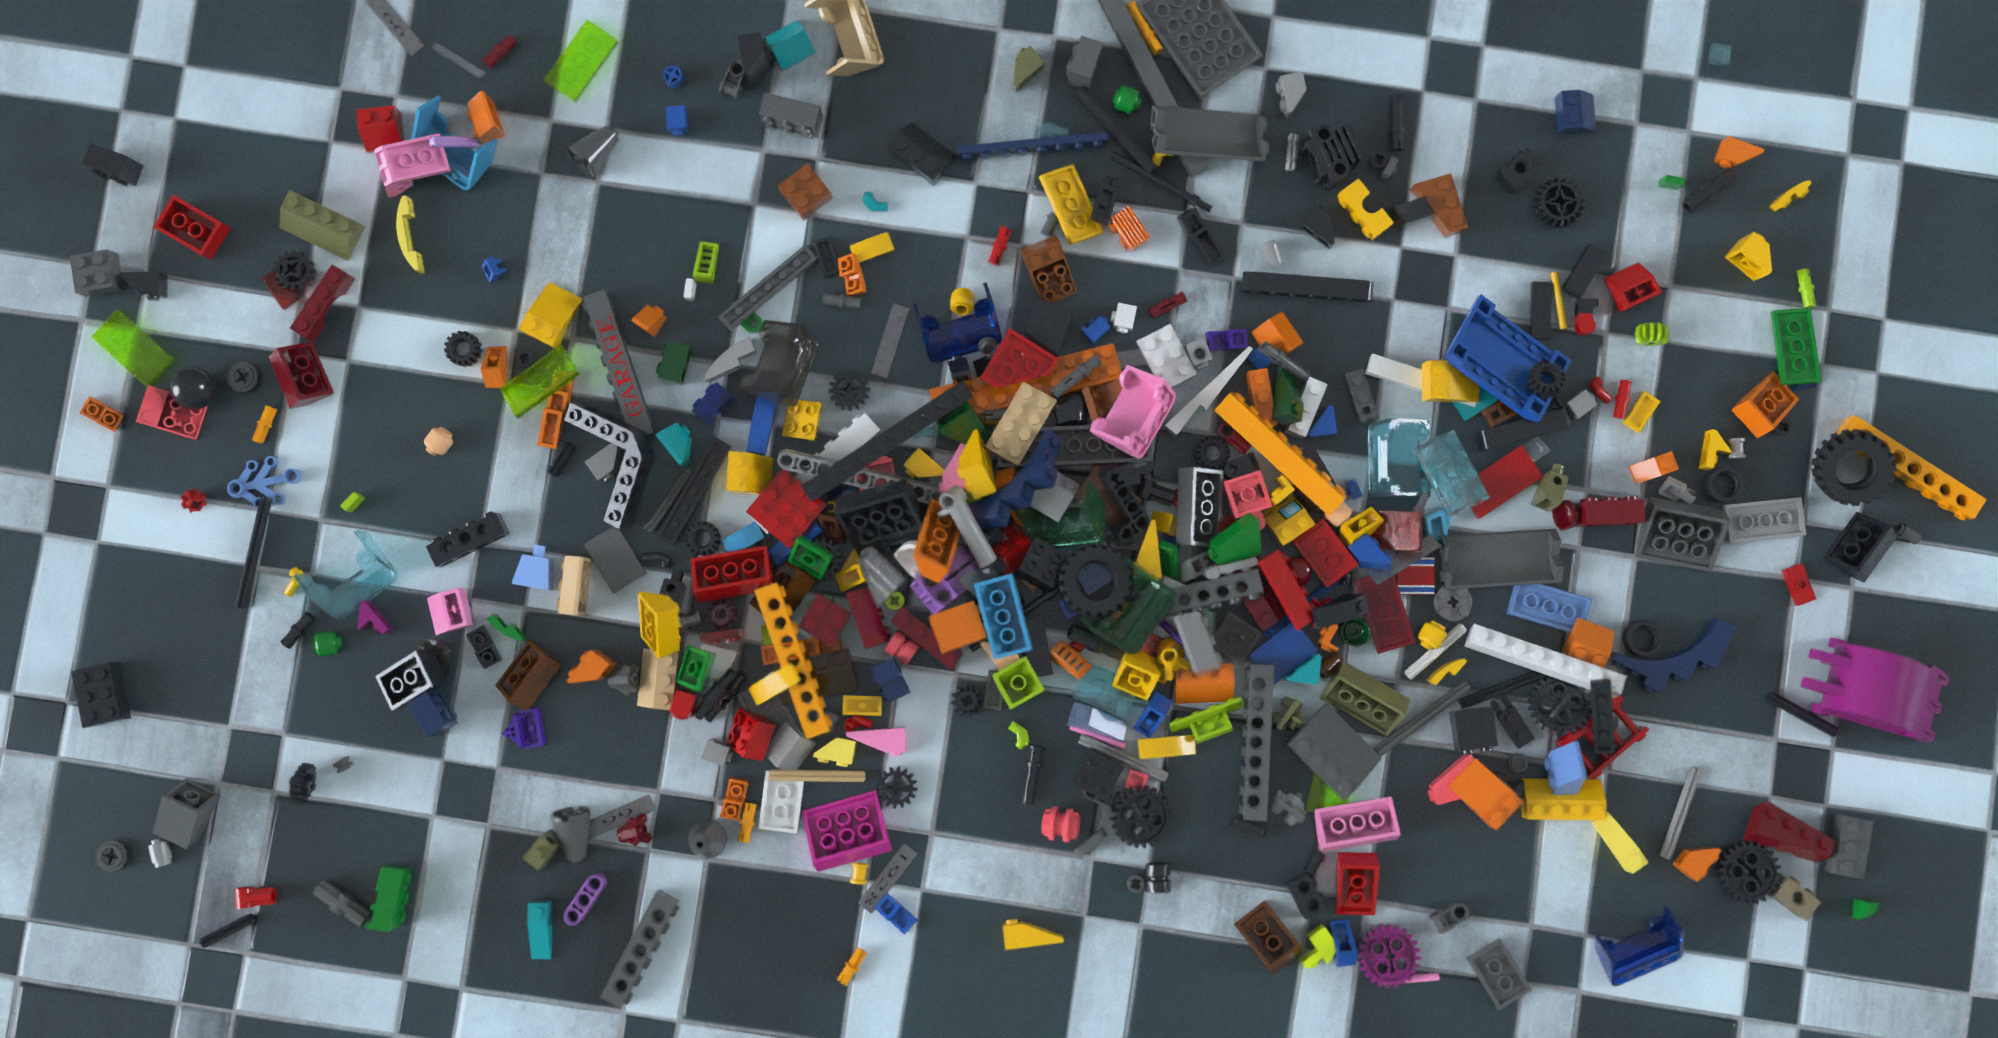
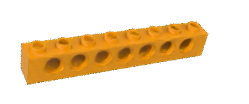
M1856 415L1846 417L1837 431L1839 435L1842 434V430L1848 429L1853 431V429H1860L1863 432L1867 431L1877 436L1889 446L1890 452L1894 454L1896 459L1894 464L1897 465L1896 472L1892 474L1895 478L1905 481L1906 486L1922 492L1921 495L1923 497L1933 499L1938 503L1939 507L1950 510L1960 520L1975 519L1987 500ZM1856 451L1858 455L1871 459L1867 453ZM1908 465L1911 468V473H1909L1907 470ZM1924 476L1927 478V484L1924 482ZM1940 487L1944 490L1943 494L1940 492ZM1957 497L1960 499L1959 505L1956 501Z
M774 583L755 590L781 668L791 664L790 657L796 654L799 657V663L796 666L793 665L797 674L803 673L806 676L804 684L796 683L789 687L806 739L830 731L832 722L830 716L825 715L823 710L826 705L823 697H819L817 693L819 685L816 678L811 676L810 671L813 668L810 660L805 659L804 652H806L803 641L799 642L797 636L800 633L796 622H792L791 615H793L790 604L786 605L784 597L787 595L783 585L780 586L779 583ZM773 599H777L780 602V607L777 610H772L770 607ZM781 617L786 620V626L783 629L777 626V620ZM786 636H790L793 639V644L790 647H786L783 644V639ZM806 691L810 692L813 696L812 701L809 703L803 700V693ZM811 710H816L819 713L817 721L810 719L809 713Z

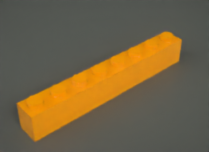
M1238 392L1229 393L1214 411L1330 516L1346 499V491L1338 484L1335 486L1330 481L1331 477L1324 471L1321 473L1316 469L1317 465L1310 458H1304L1301 455L1303 452L1296 445L1291 446L1287 442L1288 438L1282 432L1277 433L1273 429L1274 425L1265 418L1263 420L1258 415L1259 411L1252 405L1249 407L1244 402L1245 398Z

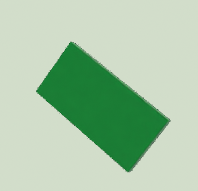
M1811 308L1771 311L1781 386L1822 382Z

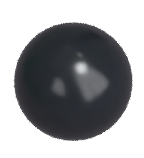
M183 368L171 379V396L183 408L190 410L202 409L208 406L216 396V382L213 376L202 368Z

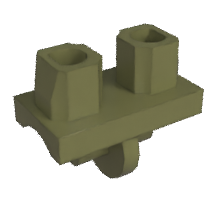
M1285 696L1281 706L1288 711L1284 716L1277 711L1272 715L1273 723L1283 733L1288 726L1294 730L1297 725L1301 727L1305 725L1301 721L1305 714L1301 711L1299 712L1303 706L1301 701L1297 698L1294 700Z

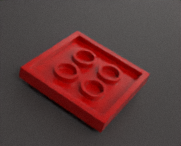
M781 469L746 510V513L791 549L796 539L806 532L827 507V504L820 498L811 502L801 488L802 483L787 470Z

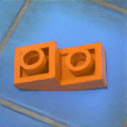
M852 253L838 258L840 277L845 278L847 296L854 297L866 293L863 273L856 255Z
M91 396L88 397L79 412L113 432L116 431L125 416Z
M730 776L720 817L735 821L740 820L749 780Z

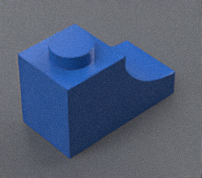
M1349 919L1329 921L1330 933L1335 944L1334 959L1336 967L1356 965L1357 950Z

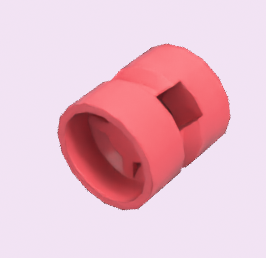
M897 630L884 651L892 657L898 656L897 660L907 666L920 645L912 639L907 640V636Z

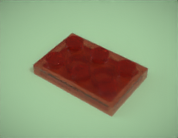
M1376 511L1384 521L1370 538L1374 537L1378 541L1381 550L1421 551L1423 512Z

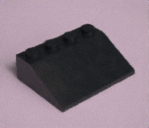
M907 478L837 498L834 509L836 518L858 555L918 539L924 521L915 491Z

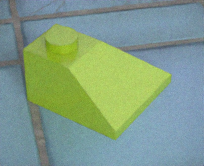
M1026 656L992 675L1010 710L1045 690Z

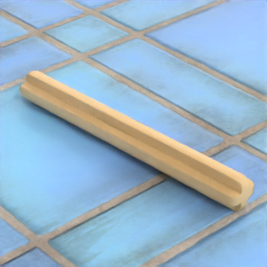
M769 771L770 781L864 782L866 778L865 771Z

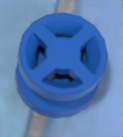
M668 66L663 72L664 80L669 87L679 88L683 85L684 75L677 66Z

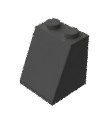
M184 779L162 796L152 833L185 849L190 848L199 840L220 794L191 780Z

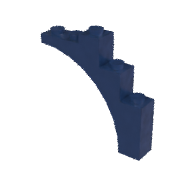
M1051 429L1044 430L1033 456L1009 483L992 495L977 502L967 504L981 530L1007 526L1011 510L1030 507L1035 490L1054 488L1058 474L1054 464L1061 439Z
M1712 619L1705 631L1694 643L1669 657L1656 660H1640L1629 658L1617 652H1611L1608 660L1611 661L1612 666L1618 669L1623 667L1629 670L1628 674L1639 678L1637 683L1643 686L1642 690L1651 694L1654 692L1661 693L1669 676L1677 682H1681V680L1689 681L1696 665L1704 670L1717 669L1737 627L1721 619Z

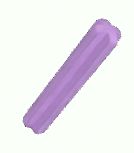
M433 136L429 138L430 146L475 148L479 146V139H476V137Z

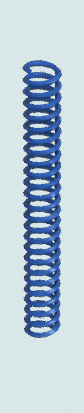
M1322 583V586H1319V588H1316V591L1313 590V593H1310V596L1307 595V600L1309 603L1311 602L1310 599H1313L1312 595L1318 601L1319 599L1316 596V594L1320 598H1322L1318 591H1320L1322 595L1325 596L1321 588L1328 594L1327 590L1324 587V583ZM1286 613V614H1284V616L1280 619L1279 622H1281L1284 626H1286L1285 623L1283 622V620H1284L1287 624H1289V622L1287 621V619H1288L1290 622H1291V620H1290L1288 614ZM1277 622V623L1274 624L1273 626H1271V627H1269L1268 629H1266L1265 631H1263V632H1262V635L1265 637V634H1266L1269 638H1271L1270 635L1268 634V632H1269L1272 636H1274V634L1272 633V631H1273L1275 634H1277V632H1276V630L1274 629V627H1275L1278 631H1280V630H1279V628L1277 627V625H1278L1281 629H1283V627L1281 626V624H1280L1279 622Z

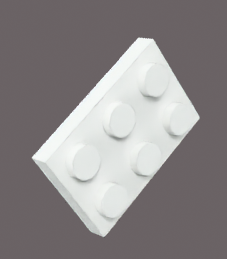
M1171 324L1136 342L1153 375L1165 379L1171 388L1197 375Z
M766 770L758 829L798 833L804 781H770L769 770Z

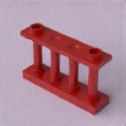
M1621 695L1612 698V710L1630 730L1631 734L1622 740L1614 730V742L1617 745L1615 753H1601L1602 759L1595 765L1581 751L1583 764L1588 770L1586 771V779L1598 778L1606 766L1633 743L1643 740L1646 737L1645 733L1649 731V728L1646 726L1637 728L1620 708V703L1624 700ZM1592 717L1588 720L1587 726H1583L1581 731L1576 729L1574 735L1569 731L1567 736H1561L1554 743L1558 747H1562L1582 736L1594 747L1593 734L1591 733V727L1593 726Z

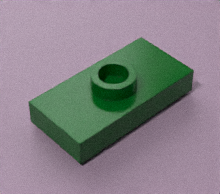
M1162 540L1158 543L1161 574L1177 580L1180 578L1177 546Z

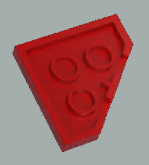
M1009 329L980 376V379L994 388H999L1049 376L1059 359L1014 330Z

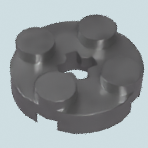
M1444 584L1433 595V609L1437 615L1446 621L1462 620L1470 614L1472 608L1471 594L1467 588L1446 589ZM1451 597H1454V600H1457V604H1455L1454 608H1452V606L1447 603L1449 600H1451Z

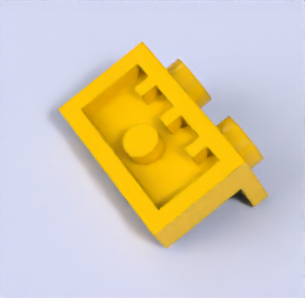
M1283 475L1274 479L1279 487L1269 493L1272 506L1277 505L1295 490L1292 487L1294 484Z

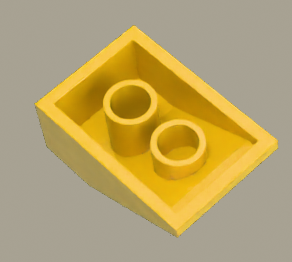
M549 282L527 311L518 329L558 350L584 299Z
M1429 360L1422 363V402H1479V385L1450 365L1447 360Z
M978 429L973 430L958 459L959 468H957L960 479L965 480L964 484L968 494L971 493L974 499L996 492L992 458L989 451L985 449L986 445Z

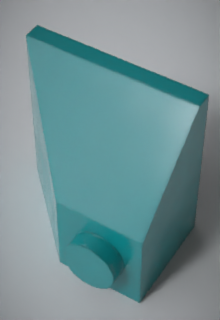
M675 423L655 434L679 465L683 467L689 466L692 439L689 436L690 430L684 424L681 426Z

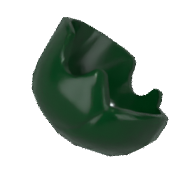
M1362 618L1345 621L1340 626V635L1346 644L1360 647L1365 645L1370 639L1371 630L1367 622Z

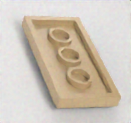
M1023 382L987 442L985 449L1019 467L1057 400Z

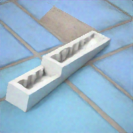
M1249 346L1163 428L1173 436H1176L1198 407L1205 411L1253 349Z
M1376 354L1370 356L1365 372L1366 375L1422 392L1421 369ZM1459 402L1473 407L1476 406V403Z

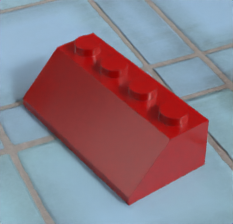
M1276 549L1258 559V563L1295 629L1298 631L1313 621L1311 610L1316 607L1313 601L1309 603L1305 597L1308 595V592L1304 585L1299 586L1296 579L1299 577L1294 568L1290 569L1286 562L1289 559L1285 552H1280L1279 549Z

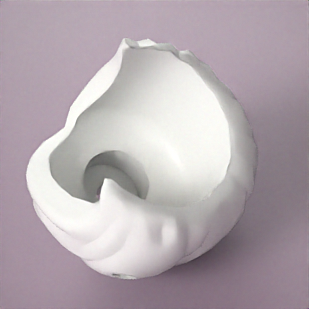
M917 540L904 543L894 553L896 560L914 578L922 576L913 557Z

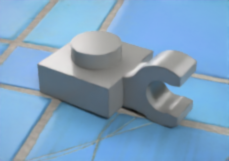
M1670 476L1659 488L1658 494L1675 502L1680 498L1692 504L1696 499L1694 497L1696 492L1693 489L1687 488V484Z

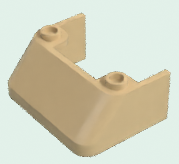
M809 0L804 4L806 8L819 9L822 20L834 24L844 57L839 58L837 65L826 71L827 75L850 76L875 68L883 63V54L865 0Z

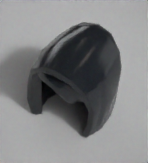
M1074 393L1057 400L1054 410L1058 426L1087 424L1088 408L1083 395Z

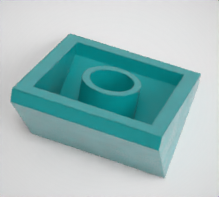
M798 20L765 37L783 71L816 53Z
M1319 654L1311 655L1283 679L1318 685L1322 657Z

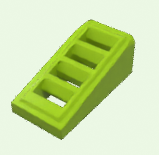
M700 241L693 271L694 281L713 284L719 244ZM703 250H711L713 253L703 252ZM702 257L711 258V260H705Z

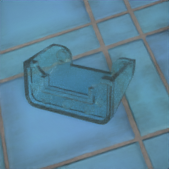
M1389 418L1373 421L1368 429L1369 490L1371 496L1376 498H1420L1422 492L1431 497L1429 481L1425 478H1420V441L1425 440L1430 433L1429 420Z

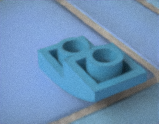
M754 521L725 538L721 543L726 552L747 549L765 537Z

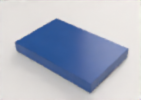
M1290 622L1248 656L1254 663L1274 665L1273 685H1275L1318 650L1302 629L1297 631L1293 623Z

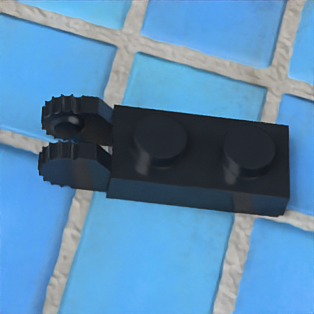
M1503 693L1500 695V698L1506 706V710L1502 711L1495 700L1491 701L1490 705L1493 707L1497 714V719L1516 748L1520 749L1534 740L1535 737L1516 708L1512 706L1508 697Z

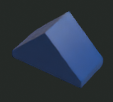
M1331 404L1326 407L1308 431L1306 439L1337 434L1334 407Z

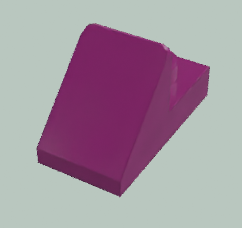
M363 600L360 602L358 630H365L373 623L372 627L377 633L390 634L394 628L371 601Z

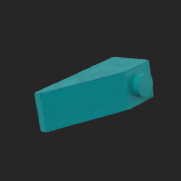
M532 900L528 903L527 917L531 959H552L553 900Z

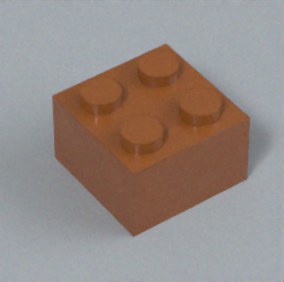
M808 163L778 185L782 195L803 221L833 198L829 189Z

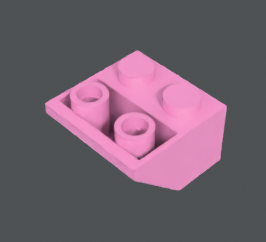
M455 588L427 598L436 635L474 626L465 588Z

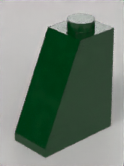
M968 400L936 421L941 434L965 445L975 429H978L985 445L993 434Z

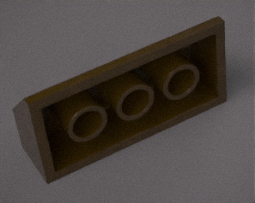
M849 648L805 657L806 660L809 659L813 670L810 673L812 678H816L819 689H817L819 697L858 690L852 654ZM799 659L791 660L790 663L796 666L799 663ZM780 663L772 664L774 672L782 669ZM798 673L801 680L798 683L804 684L806 676L803 673ZM789 688L779 693L782 706L794 704ZM806 691L803 693L804 701L812 700L813 696L810 692Z

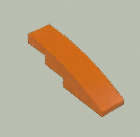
M555 370L552 389H549L547 406L543 411L538 446L557 449L576 373Z
M839 636L833 647L828 646L815 637L799 640V642L803 641L805 645V657L842 650L841 636ZM793 641L783 642L786 647H790ZM773 644L760 646L763 665L780 663ZM793 654L790 657V661L799 659V657L796 654Z

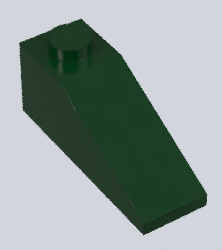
M1280 366L1277 368L1271 419L1283 426L1302 422L1304 403L1292 374Z

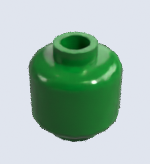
M1122 86L1120 89H1116L1112 102L1115 103L1116 109L1130 114L1134 109L1138 110L1142 99L1138 98V90Z
M333 630L316 633L315 638H312L314 654L317 653L319 657L336 655L339 647H342L341 636H336Z

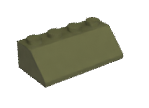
M290 190L280 208V229L348 261L365 229L360 223Z
M1342 661L1320 696V699L1385 736H1388L1407 714L1411 700L1345 661Z

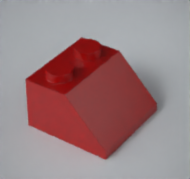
M394 105L356 110L358 130L367 153L375 152V149L383 145L404 141L402 113Z

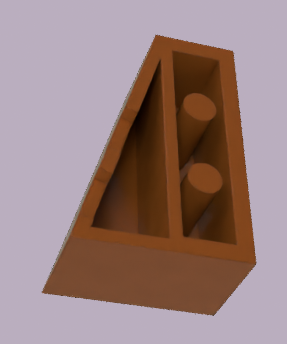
M1451 173L1416 183L1411 187L1410 191L1417 198L1426 196L1431 211V220L1444 238L1463 233L1468 228Z

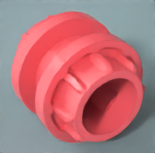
M1057 806L1044 811L1042 818V834L1044 836H1048V839L1055 841L1057 836H1062L1063 842L1067 843L1070 842V839L1076 840L1080 829V815L1074 812L1073 808H1067L1065 813H1060Z

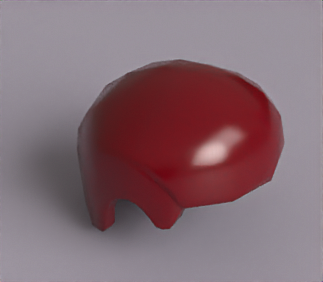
M1562 500V503L1552 511L1553 521L1560 530L1575 527L1580 519L1577 505L1570 500Z
M1301 556L1291 557L1286 562L1290 569L1294 568L1299 577L1296 581L1299 586L1302 584L1306 585L1311 579L1312 567Z

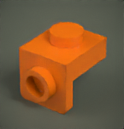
M1336 624L1321 628L1319 633L1321 637L1318 643L1322 645L1320 648L1328 653L1332 651L1338 652L1339 650L1338 647L1330 643L1339 627Z

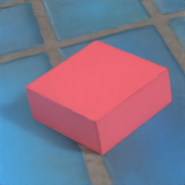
M1130 769L1124 788L1130 789L1132 786L1137 790V785H1141L1144 789L1149 775Z

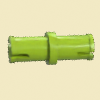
M1809 268L1796 271L1800 285L1798 291L1802 295L1803 308L1817 306L1813 292L1815 287L1811 282Z

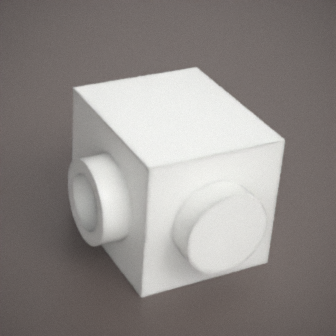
M1118 303L1116 311H1112L1110 322L1114 323L1113 328L1117 332L1126 334L1128 331H1132L1137 306Z

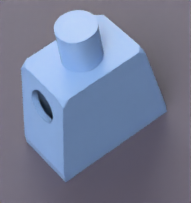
M534 545L532 556L524 554L521 556L512 584L553 591V559L544 558L545 546Z

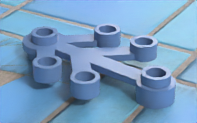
M268 456L255 479L247 482L252 472H257L260 468V464L257 461L249 460L239 479H233L228 483L227 492L233 498H245L253 503L257 509L260 497L254 496L247 490L256 489L265 496L272 498L274 504L282 505L286 501L285 495L276 493L266 486L283 482L296 484L301 480V473L297 469L288 468L282 475L265 478L271 468L277 467L279 463L276 457ZM270 459L274 460L273 465L269 464ZM252 463H255L254 469L250 467ZM293 473L296 474V478L294 480L291 478ZM239 485L240 491L236 492L235 488ZM278 496H281L280 502H277L276 500Z

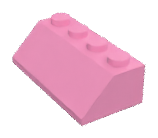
M1392 797L1314 810L1316 833L1321 852L1397 840L1401 835Z

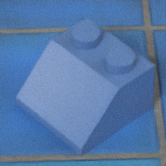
M1574 741L1550 751L1547 759L1544 761L1545 769L1549 772L1548 784L1552 788L1553 795H1577L1586 778L1579 742Z

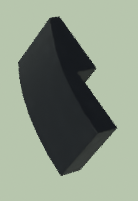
M1426 196L1388 208L1394 226L1431 215Z
M485 625L466 634V637L476 651L474 654L484 669L502 660Z

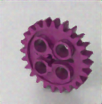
M1381 923L1379 930L1373 926V933L1366 931L1368 937H1361L1364 944L1357 945L1362 948V951L1357 952L1358 955L1362 956L1361 959L1357 960L1358 963H1363L1360 970H1367L1364 976L1366 978L1372 976L1370 980L1372 983L1378 980V986L1380 987L1384 982L1386 988H1390L1391 983L1395 988L1398 987V982L1405 985V978L1410 981L1412 980L1410 973L1417 974L1413 968L1420 967L1419 964L1415 963L1416 960L1421 959V957L1416 955L1421 950L1414 948L1418 942L1416 940L1411 941L1413 934L1406 935L1407 929L1403 928L1400 931L1399 925H1396L1393 929L1391 923H1388L1387 928ZM1384 938L1387 939L1388 951L1393 954V956H1390V961L1389 959L1385 958V955H1388V952L1384 944ZM1394 939L1400 940V947L1397 949L1392 947ZM1375 943L1381 944V950L1378 953L1373 952V945ZM1403 958L1405 964L1402 968L1398 969L1396 962L1398 959ZM1384 962L1386 965L1385 970L1378 972L1377 965ZM1390 962L1394 970L1393 973L1390 971Z

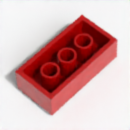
M767 546L691 558L693 593L698 603L753 594L755 590L774 584L771 555Z

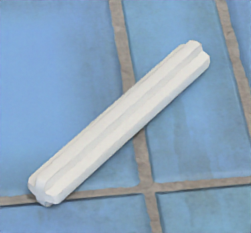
M1456 625L1447 633L1439 649L1431 648V650H1428L1405 670L1404 674L1407 678L1413 679L1458 640L1467 631L1464 625Z

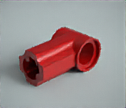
M275 887L235 888L236 909L276 904L277 891Z

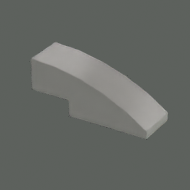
M747 337L737 342L719 356L705 374V381L710 383L742 369L740 361L757 354L751 338Z

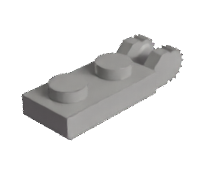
M1249 557L1222 565H1210L1204 567L1202 576L1207 579H1216L1221 573H1223V576L1234 574V570L1249 571L1253 569V566L1258 565V560L1256 557Z

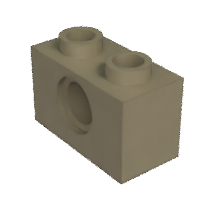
M1780 876L1778 880L1781 884L1775 883L1774 886L1778 891L1771 890L1772 898L1798 918L1808 921L1821 902L1815 898L1816 894L1813 891L1799 886L1801 883L1794 877ZM1795 892H1797L1798 897H1797V899L1794 901V900H1793V895H1794Z

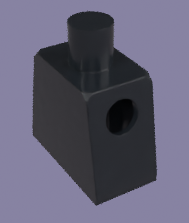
M673 570L671 579L664 578L659 594L669 596L673 602L678 604L681 612L686 592V586L682 582L684 572Z

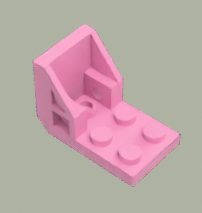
M440 133L383 145L374 150L388 198L395 197L413 185L412 180L451 172L444 147L430 146L429 138L440 136Z

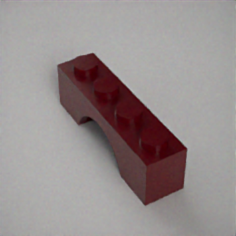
M331 265L290 329L314 342L324 328V318L329 307L337 298L347 293L356 278Z
M903 606L890 621L950 670L963 655L959 650L942 655L933 630Z

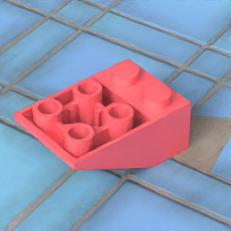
M148 385L136 422L197 440L208 406L197 410L183 408L174 401L169 391Z

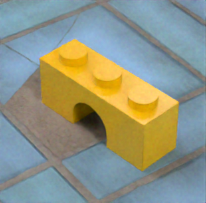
M1358 178L1338 194V202L1351 213V219L1362 227V233L1367 238L1370 237L1371 240H1374L1394 222L1383 208L1376 213H1368L1363 209L1362 201L1367 198L1370 192Z

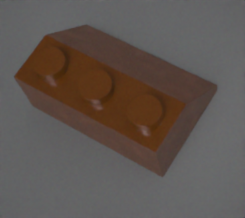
M786 561L781 566L777 564L772 569L774 583H779L780 586L783 585L787 595L784 597L786 605L790 604L794 613L816 580L802 569ZM755 594L749 604L762 613ZM777 599L771 601V609L777 610L780 607V602ZM781 617L777 620V624L784 627L786 620Z
M529 639L495 686L509 703L527 712L535 703L539 694L546 688L551 678L558 672L561 663L553 655Z

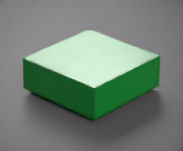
M1666 175L1659 180L1658 187L1677 190L1684 185L1685 179Z

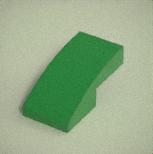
M492 614L487 618L492 626L507 637L517 641H526L528 639L516 624L507 626L498 614Z

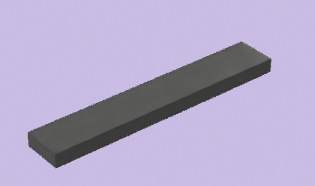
M804 245L722 312L718 318L732 332L813 265L818 258Z

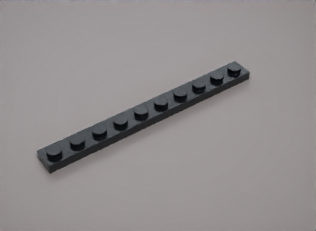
M963 381L959 382L802 484L801 488L809 500L813 502L972 398V394Z

